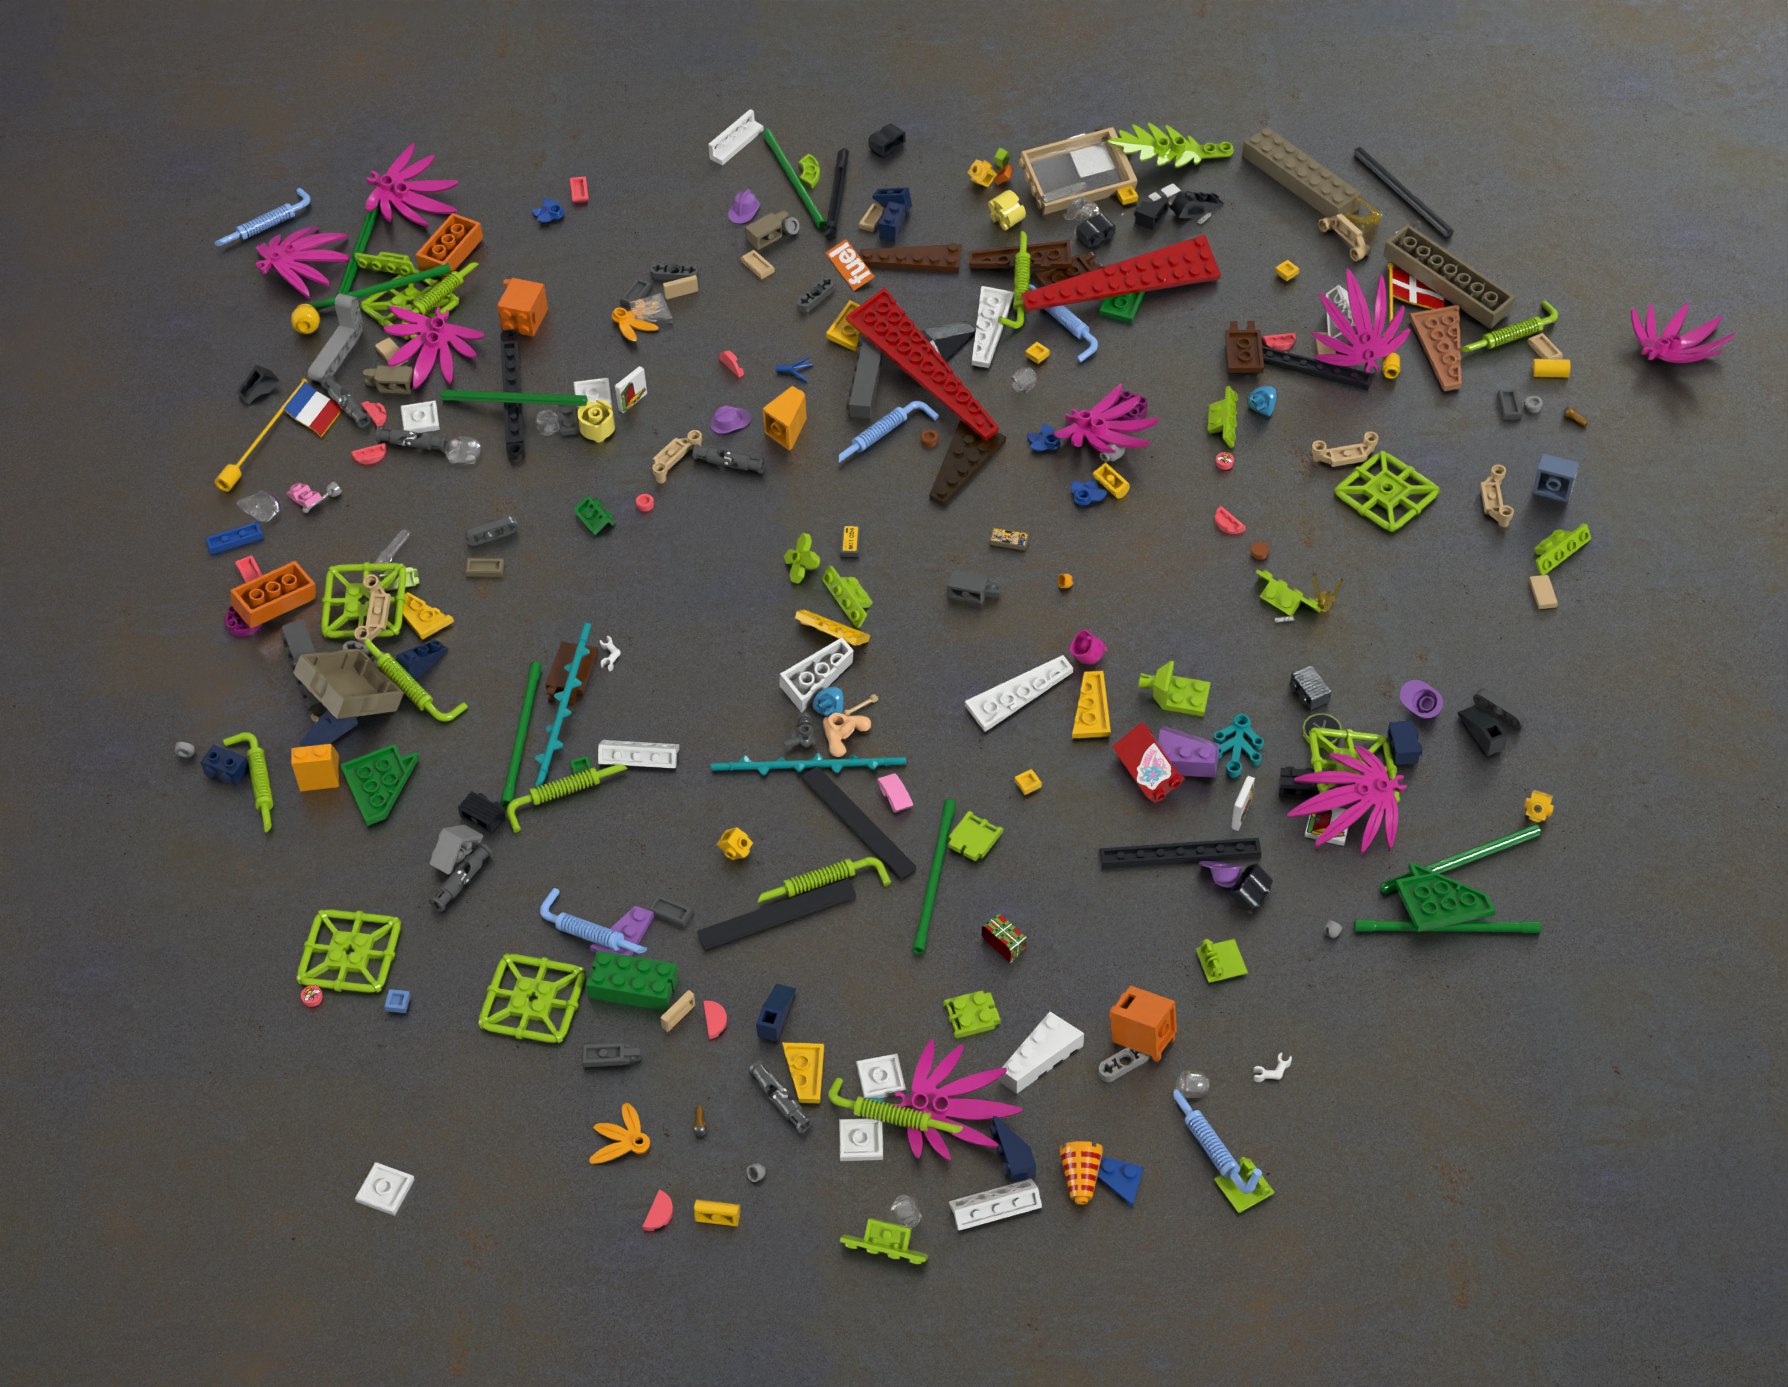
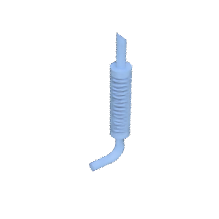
M298 188L296 192L303 198L302 201L293 206L287 203L257 217V219L254 218V220L252 219L248 223L236 227V232L215 241L214 244L222 246L239 237L243 241L262 232V230H267L271 226L273 227L280 224V222L282 223L295 217L294 212L308 206L311 198L302 188Z
M1029 284V291L1037 289L1035 286ZM1064 305L1044 308L1078 339L1085 338L1089 341L1090 347L1076 357L1078 362L1081 363L1097 350L1098 341L1089 333V327L1064 307Z
M913 401L904 408L898 406L853 438L852 445L839 454V463L855 451L861 453L891 430L906 421L907 414L914 409L923 410L934 421L938 419L939 415L921 401Z
M556 888L552 889L540 907L541 916L547 921L556 923L557 930L615 951L621 947L635 953L647 951L646 947L624 940V935L620 932L564 912L560 913L559 916L549 912L551 904L560 893Z
M1176 1089L1174 1091V1099L1186 1114L1185 1124L1196 1137L1223 1178L1232 1179L1239 1191L1245 1194L1253 1192L1262 1175L1261 1170L1254 1169L1246 1184L1238 1174L1240 1166L1228 1149H1226L1199 1110L1193 1111L1180 1091Z

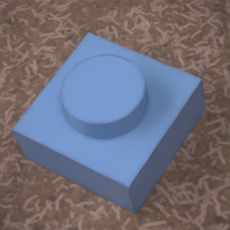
M389 989L385 1010L388 1012L406 1013L411 996L410 992Z

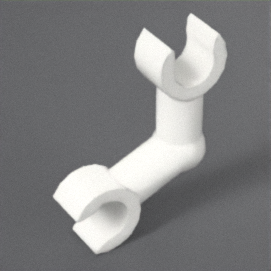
M607 636L608 643H603L600 640V645L602 649L609 650L611 654L608 658L601 660V668L603 669L605 665L609 664L608 669L610 672L614 668V661L620 656L621 652L613 645L611 637Z
M1280 1053L1276 1070H1265L1261 1066L1254 1067V1073L1262 1074L1254 1075V1081L1262 1082L1264 1079H1281L1285 1068L1291 1065L1292 1056L1289 1057L1288 1061H1283L1282 1053Z

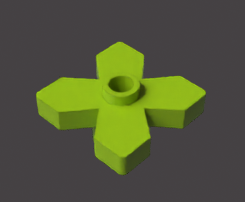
M802 533L797 539L796 550L789 549L784 555L786 564L792 565L789 575L793 583L799 584L804 578L805 569L815 570L820 564V557L815 552L809 551L812 543L810 534Z

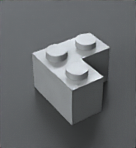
M466 825L443 828L438 835L439 840L436 848L431 854L430 865L448 875L453 874L465 859V856L475 851L476 845L481 843L483 835Z

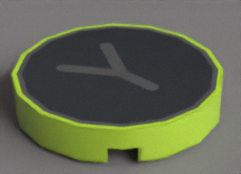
M1322 713L1309 716L1304 722L1302 732L1303 737L1310 744L1309 731L1312 728L1342 730L1336 718ZM1324 736L1333 745H1336L1340 739Z

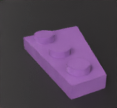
M634 906L610 929L622 933L624 940L639 944L654 918V913ZM596 943L590 946L591 952L594 953L603 951L632 956L634 953L622 947L615 951Z

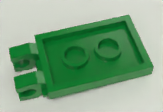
M1145 292L1105 298L1099 310V315L1132 323Z

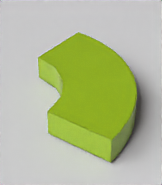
M807 154L798 161V166L803 170V174L799 179L801 183L812 189L819 181L820 168L818 161L811 154Z

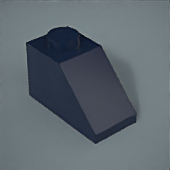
M908 187L877 189L872 195L873 199L884 208L887 207L889 202L904 204L906 214L912 207Z

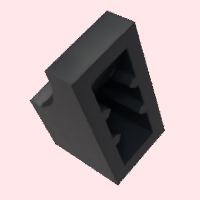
M1162 196L1153 202L1143 201L1134 211L1135 224L1153 230L1168 211L1169 198Z
M255 365L237 393L245 403L250 404L256 397L265 393L270 394L279 379L271 370Z

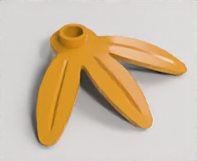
M657 304L648 305L628 312L624 308L619 307L612 312L611 318L616 323H619L620 331L624 337L631 341H637L636 334L631 327L643 331L658 330L657 325L638 319L650 316L659 310L660 306Z
M629 1103L622 1105V1116L628 1130L610 1123L594 1125L593 1128L599 1134L620 1142L610 1144L597 1151L589 1159L591 1164L613 1160L630 1150L636 1154H642L648 1150L650 1139L646 1134L641 1133L639 1116ZM639 1140L643 1141L642 1144H636L635 1142Z

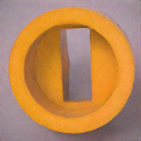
M1061 573L1058 577V586L1060 588H1070L1073 585V577L1070 574Z

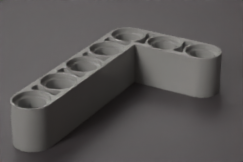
M341 293L336 296L335 309L339 327L308 370V378L310 380L321 383L324 377L328 375L333 376L361 336L364 326L356 297Z

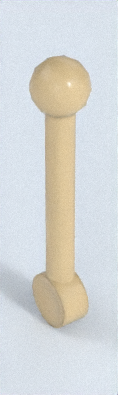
M873 694L870 696V699L862 702L861 704L851 708L850 710H844L843 714L850 716V713L869 704L870 702L875 703L878 700V697L875 694Z

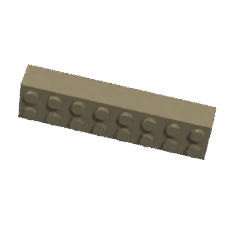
M1266 127L1244 141L1242 156L1326 217L1330 218L1339 214L1347 217L1360 209L1361 192L1270 128Z
M1409 224L1386 241L1384 257L1454 305H1459L1460 309L1489 329L1512 311L1515 301L1514 295Z

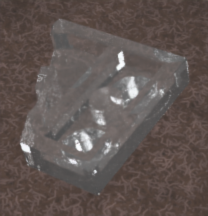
M662 293L629 302V307L636 320L657 322V319L667 320V323L673 322Z

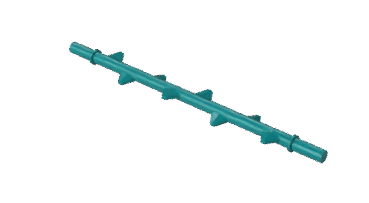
M584 623L572 663L564 666V669L569 672L564 691L554 694V698L560 704L554 724L545 728L550 733L545 753L535 756V760L541 764V767L538 769L539 773L535 788L537 786L540 788V785L544 784L553 751L563 747V743L557 740L563 718L570 716L572 713L567 709L572 688L582 685V682L576 678L581 658L590 653V650L585 648V645L588 643L590 623Z
M817 753L812 760L786 761L783 757H779L776 761L751 762L747 756H743L739 762L711 763V771L757 769L764 776L769 769L795 768L798 772H801L804 768H815L818 766L831 767L835 773H839L842 767L868 766L873 770L881 765H885V767L887 765H906V757L858 758L856 755H852L849 759H823L820 753Z

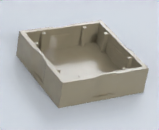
M361 648L340 650L332 653L302 654L293 672L336 719L395 712L404 694Z

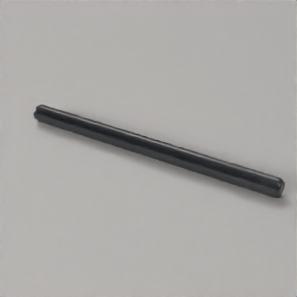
M1362 147L1354 150L1355 156L1444 236L1449 238L1453 235L1454 230Z

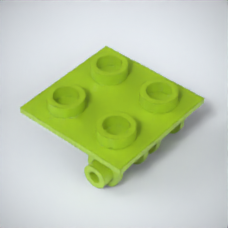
M1205 939L1202 941L1201 947L1195 948L1208 983L1248 974L1235 939L1215 944L1209 939Z
M1242 1157L1238 1161L1240 1166L1238 1174L1247 1184L1254 1169L1257 1168L1250 1159ZM1222 1175L1214 1178V1181L1238 1213L1275 1193L1262 1175L1256 1188L1248 1194L1239 1191L1232 1179H1224Z

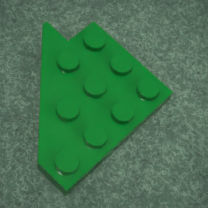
M392 744L340 764L367 826L386 819L419 760L418 752L401 757L396 745Z
M1410 862L1408 865L1412 877L1396 880L1395 886L1417 932L1495 915L1496 910L1488 894L1413 862Z

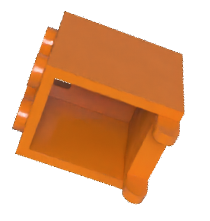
M517 278L505 279L503 284L507 288L497 305L501 330L513 329L517 334L534 337L548 310L545 286L542 283Z
M1130 985L1126 992L1121 994L1117 1004L1110 1009L1112 1042L1152 1056L1155 1062H1159L1161 1052L1168 1043H1173L1175 1040V1033L1177 1032L1175 1001Z

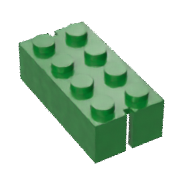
M603 951L596 952L592 965L593 970L590 971L586 983L588 998L660 1011H667L670 1008L679 978L677 964Z

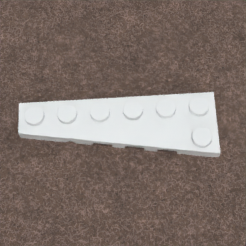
M985 286L981 287L972 365L989 368L1004 327L1003 324L998 322V318L1000 316L1007 318L1014 300V292Z
M1062 655L966 700L965 707L985 732L1072 674L1073 667Z

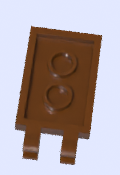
M1089 252L1085 256L1077 254L1071 257V269H1044L1035 273V278L1044 287L1103 268L1104 266L1101 262L1096 264L1093 259L1096 256L1093 252Z
M1230 321L1229 330L1225 331L1228 373H1264L1261 331L1255 330V321H1247V330H1238L1237 321Z
M561 642L545 684L547 694L549 695L548 701L555 702L554 694L564 691L569 674L564 669V666L572 663L578 644ZM585 645V648L590 650V653L581 658L576 678L582 682V685L572 688L568 704L574 705L577 694L583 695L598 655V647Z

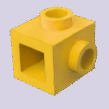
M976 159L967 172L972 177L971 180L974 183L989 187L997 176V173L991 169L992 165L986 160L982 162Z
M1533 790L1531 798L1527 797L1523 809L1527 810L1525 815H1528L1530 820L1536 822L1545 821L1547 816L1551 817L1554 805H1551L1553 795ZM1536 805H1540L1542 809H1537Z
M735 827L727 829L716 845L724 852L727 858L736 860L743 859L749 854V849L753 842L745 832Z

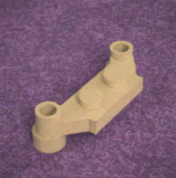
M1343 214L1319 220L1318 226L1322 232L1334 229L1354 247L1350 250V256L1354 261L1361 260L1364 256L1371 253L1370 247L1364 242L1362 232Z
M690 431L687 438H675L653 458V474L658 483H664L667 480V471L688 451H693L696 444L701 447L702 434L700 431Z
M1367 432L1364 435L1363 443L1326 449V443L1317 440L1312 444V459L1316 462H1326L1331 464L1332 467L1367 461V456L1374 452L1379 437L1375 432Z
M1494 465L1491 468L1490 476L1485 482L1480 483L1484 513L1496 519L1501 527H1507L1513 518L1514 509L1503 505L1500 490L1502 479H1504L1506 474V468L1502 465Z
M373 574L367 575L363 580L366 589L371 592L366 626H359L354 632L356 639L364 645L366 637L372 642V639L381 631H386L391 595L384 592L380 586L379 579Z

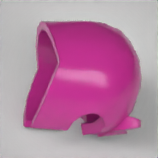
M1086 629L1078 632L1070 645L1071 654L1084 665L1097 663L1102 658L1104 650H1108L1102 640L1096 638Z

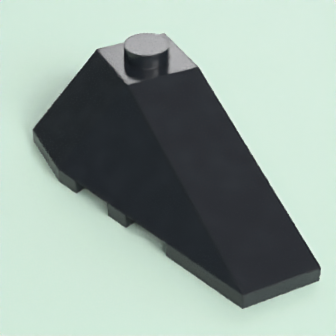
M967 321L925 329L921 332L945 362H947V359L954 355L961 345H965L975 335L976 330Z

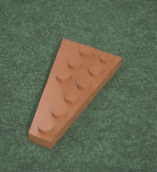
M1459 305L1410 313L1409 319L1443 391L1460 389L1462 379Z

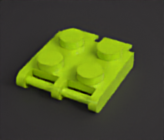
M968 811L950 834L948 847L959 853L964 850V856L976 861L979 857L981 859L984 858L1003 833L1004 828L996 827L988 823L987 819L982 820L973 815V812Z
M982 990L943 1001L944 1007H947L950 1015L948 1017L949 1022L953 1024L955 1030V1038L993 1030L995 1025L1001 1023L990 992L984 994ZM957 1021H958V1023H959V1025H960L961 1030L958 1029V1026H957V1023H956Z

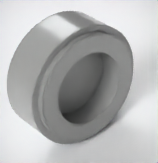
M791 217L783 221L782 227L786 234L792 235L799 231L800 225L796 218Z
M1529 396L1525 399L1524 408L1528 412L1537 413L1542 409L1543 401L1537 396Z
M177 742L174 748V752L177 755L186 758L192 757L195 751V747L187 742Z

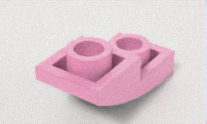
M302 483L294 484L290 487L291 490L286 492L288 497L306 508L322 499L319 492L311 491L307 484Z
M896 773L877 779L883 796L888 798L894 813L913 806L905 786Z

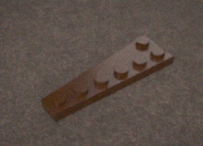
M1070 240L1027 245L1026 253L1030 254V269L1065 270L1072 268ZM1020 246L969 251L970 268H1015V255L1020 252Z
M951 243L949 245L860 249L859 256L866 266L959 272L962 244Z

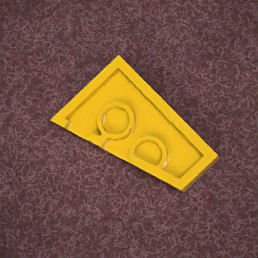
M849 300L827 331L825 338L856 352L860 332L846 321V316L860 305Z
M409 592L405 593L406 603L403 606L402 617L422 640L454 622L452 616H446L439 609L426 605L425 601Z
M782 1042L799 1103L820 1104L824 1044Z

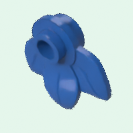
M551 199L543 200L544 207L532 209V213L537 217V221L543 223L559 219L564 215V209L561 205Z
M1046 424L1042 425L1041 433H1027L1028 440L1032 443L1030 448L1035 451L1057 449L1061 444V440L1053 435V431L1056 430Z
M1094 479L1084 484L1075 480L1071 485L1074 501L1079 505H1088L1091 502L1100 501L1107 494L1106 490L1098 489Z

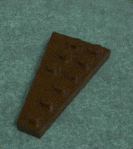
M960 419L929 494V499L945 507L1006 442V436L997 432L985 441Z

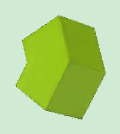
M999 148L995 155L994 164L1003 168L1009 163L1011 154Z

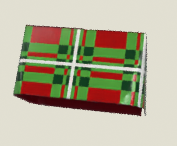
M1000 913L982 926L981 935L983 939L1008 962L1011 963L1026 949V936Z

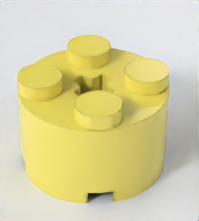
M1011 190L1004 191L988 202L992 212L990 213L991 219L994 222L998 221L1005 231L1026 217L1023 204L1019 205L1017 201L1020 199Z
M596 400L593 403L588 401L586 406L579 407L580 433L585 438L595 442H602L614 432V415L609 403L603 400Z

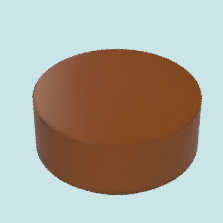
M925 430L921 433L922 445L933 447L938 443V434L934 430Z
M1256 542L1251 546V556L1257 560H1264L1269 556L1270 548L1264 542Z

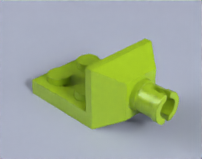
M1170 661L1159 668L1156 675L1140 674L1138 688L1153 690V697L1161 709L1204 717L1211 682L1173 676L1174 661Z

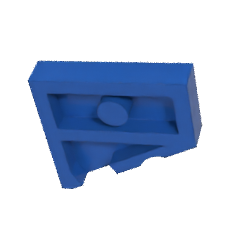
M1102 1156L1097 1180L1101 1184L1108 1186L1115 1195L1118 1194L1125 1199L1127 1205L1133 1207L1143 1167Z

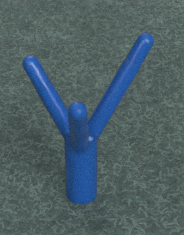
M806 356L792 365H776V372H791L806 382L807 379L794 369L813 366V363L801 364L809 359V356Z

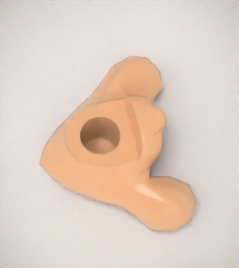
M834 713L823 719V729L829 742V752L832 756L841 757L846 753V747L841 740L849 737L854 728L861 732L871 728V721L868 717Z

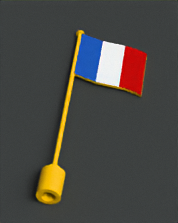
M305 378L301 379L300 385L236 465L227 464L215 479V485L224 492L231 490L242 475L239 466L283 411L297 422L312 429L322 438L342 412V408L335 401L313 389L307 384Z

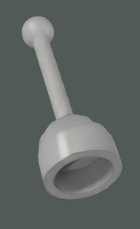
M331 482L326 488L327 493L321 496L322 499L308 508L303 507V513H308L309 509L328 496L337 497L342 491L337 483Z

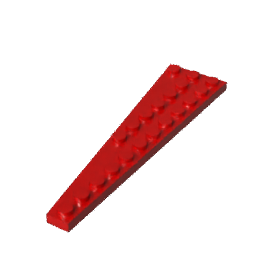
M1202 235L1023 293L1021 299L1027 312L1220 279L1221 274L1206 235Z
M885 287L846 316V321L985 441L999 431L998 425L982 408L981 404L973 398L971 392L964 387L962 381L955 376L949 365L922 332L915 327L914 322L906 316L905 311L897 305L896 300Z

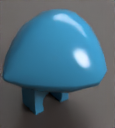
M1272 386L1256 388L1247 398V405L1257 413L1271 416L1276 403V389Z
M829 687L821 690L812 702L813 709L827 717L834 713L842 714V690L838 687Z

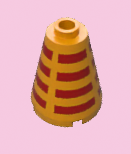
M1085 1141L1068 1142L1065 1148L1063 1145H1060L1059 1152L1070 1199L1074 1200L1075 1204H1088V1201L1093 1198L1103 1146L1096 1143V1147H1092V1142Z

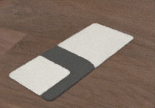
M1171 184L1148 197L1156 201L1162 196L1170 197L1181 190L1174 184Z

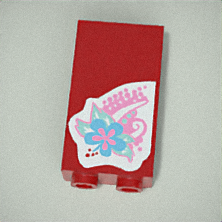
M1141 722L1116 742L1112 748L1147 798L1156 803L1164 799L1166 794L1172 789L1179 787L1185 778L1178 772L1153 737L1151 729Z

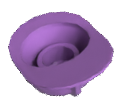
M750 189L740 192L735 196L734 203L728 212L731 222L736 224L747 223L759 209L760 203L755 195L751 193Z
M724 405L715 411L710 426L714 432L725 434L748 426L752 418L751 414L745 409Z
M1411 680L1402 686L1400 699L1405 707L1422 718H1432L1441 712L1443 708L1442 695L1421 680Z
M1216 861L1199 862L1202 866L1210 867L1214 882L1222 887H1233L1239 880L1240 869L1245 867L1244 865H1231Z

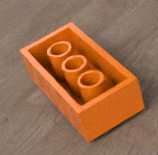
M452 213L415 254L418 269L425 271L449 263L451 271H455L483 239L481 223ZM449 274L442 275V276H439V277L444 279V278H446Z
M293 561L231 589V606L247 625L253 628L316 599V584L300 565Z

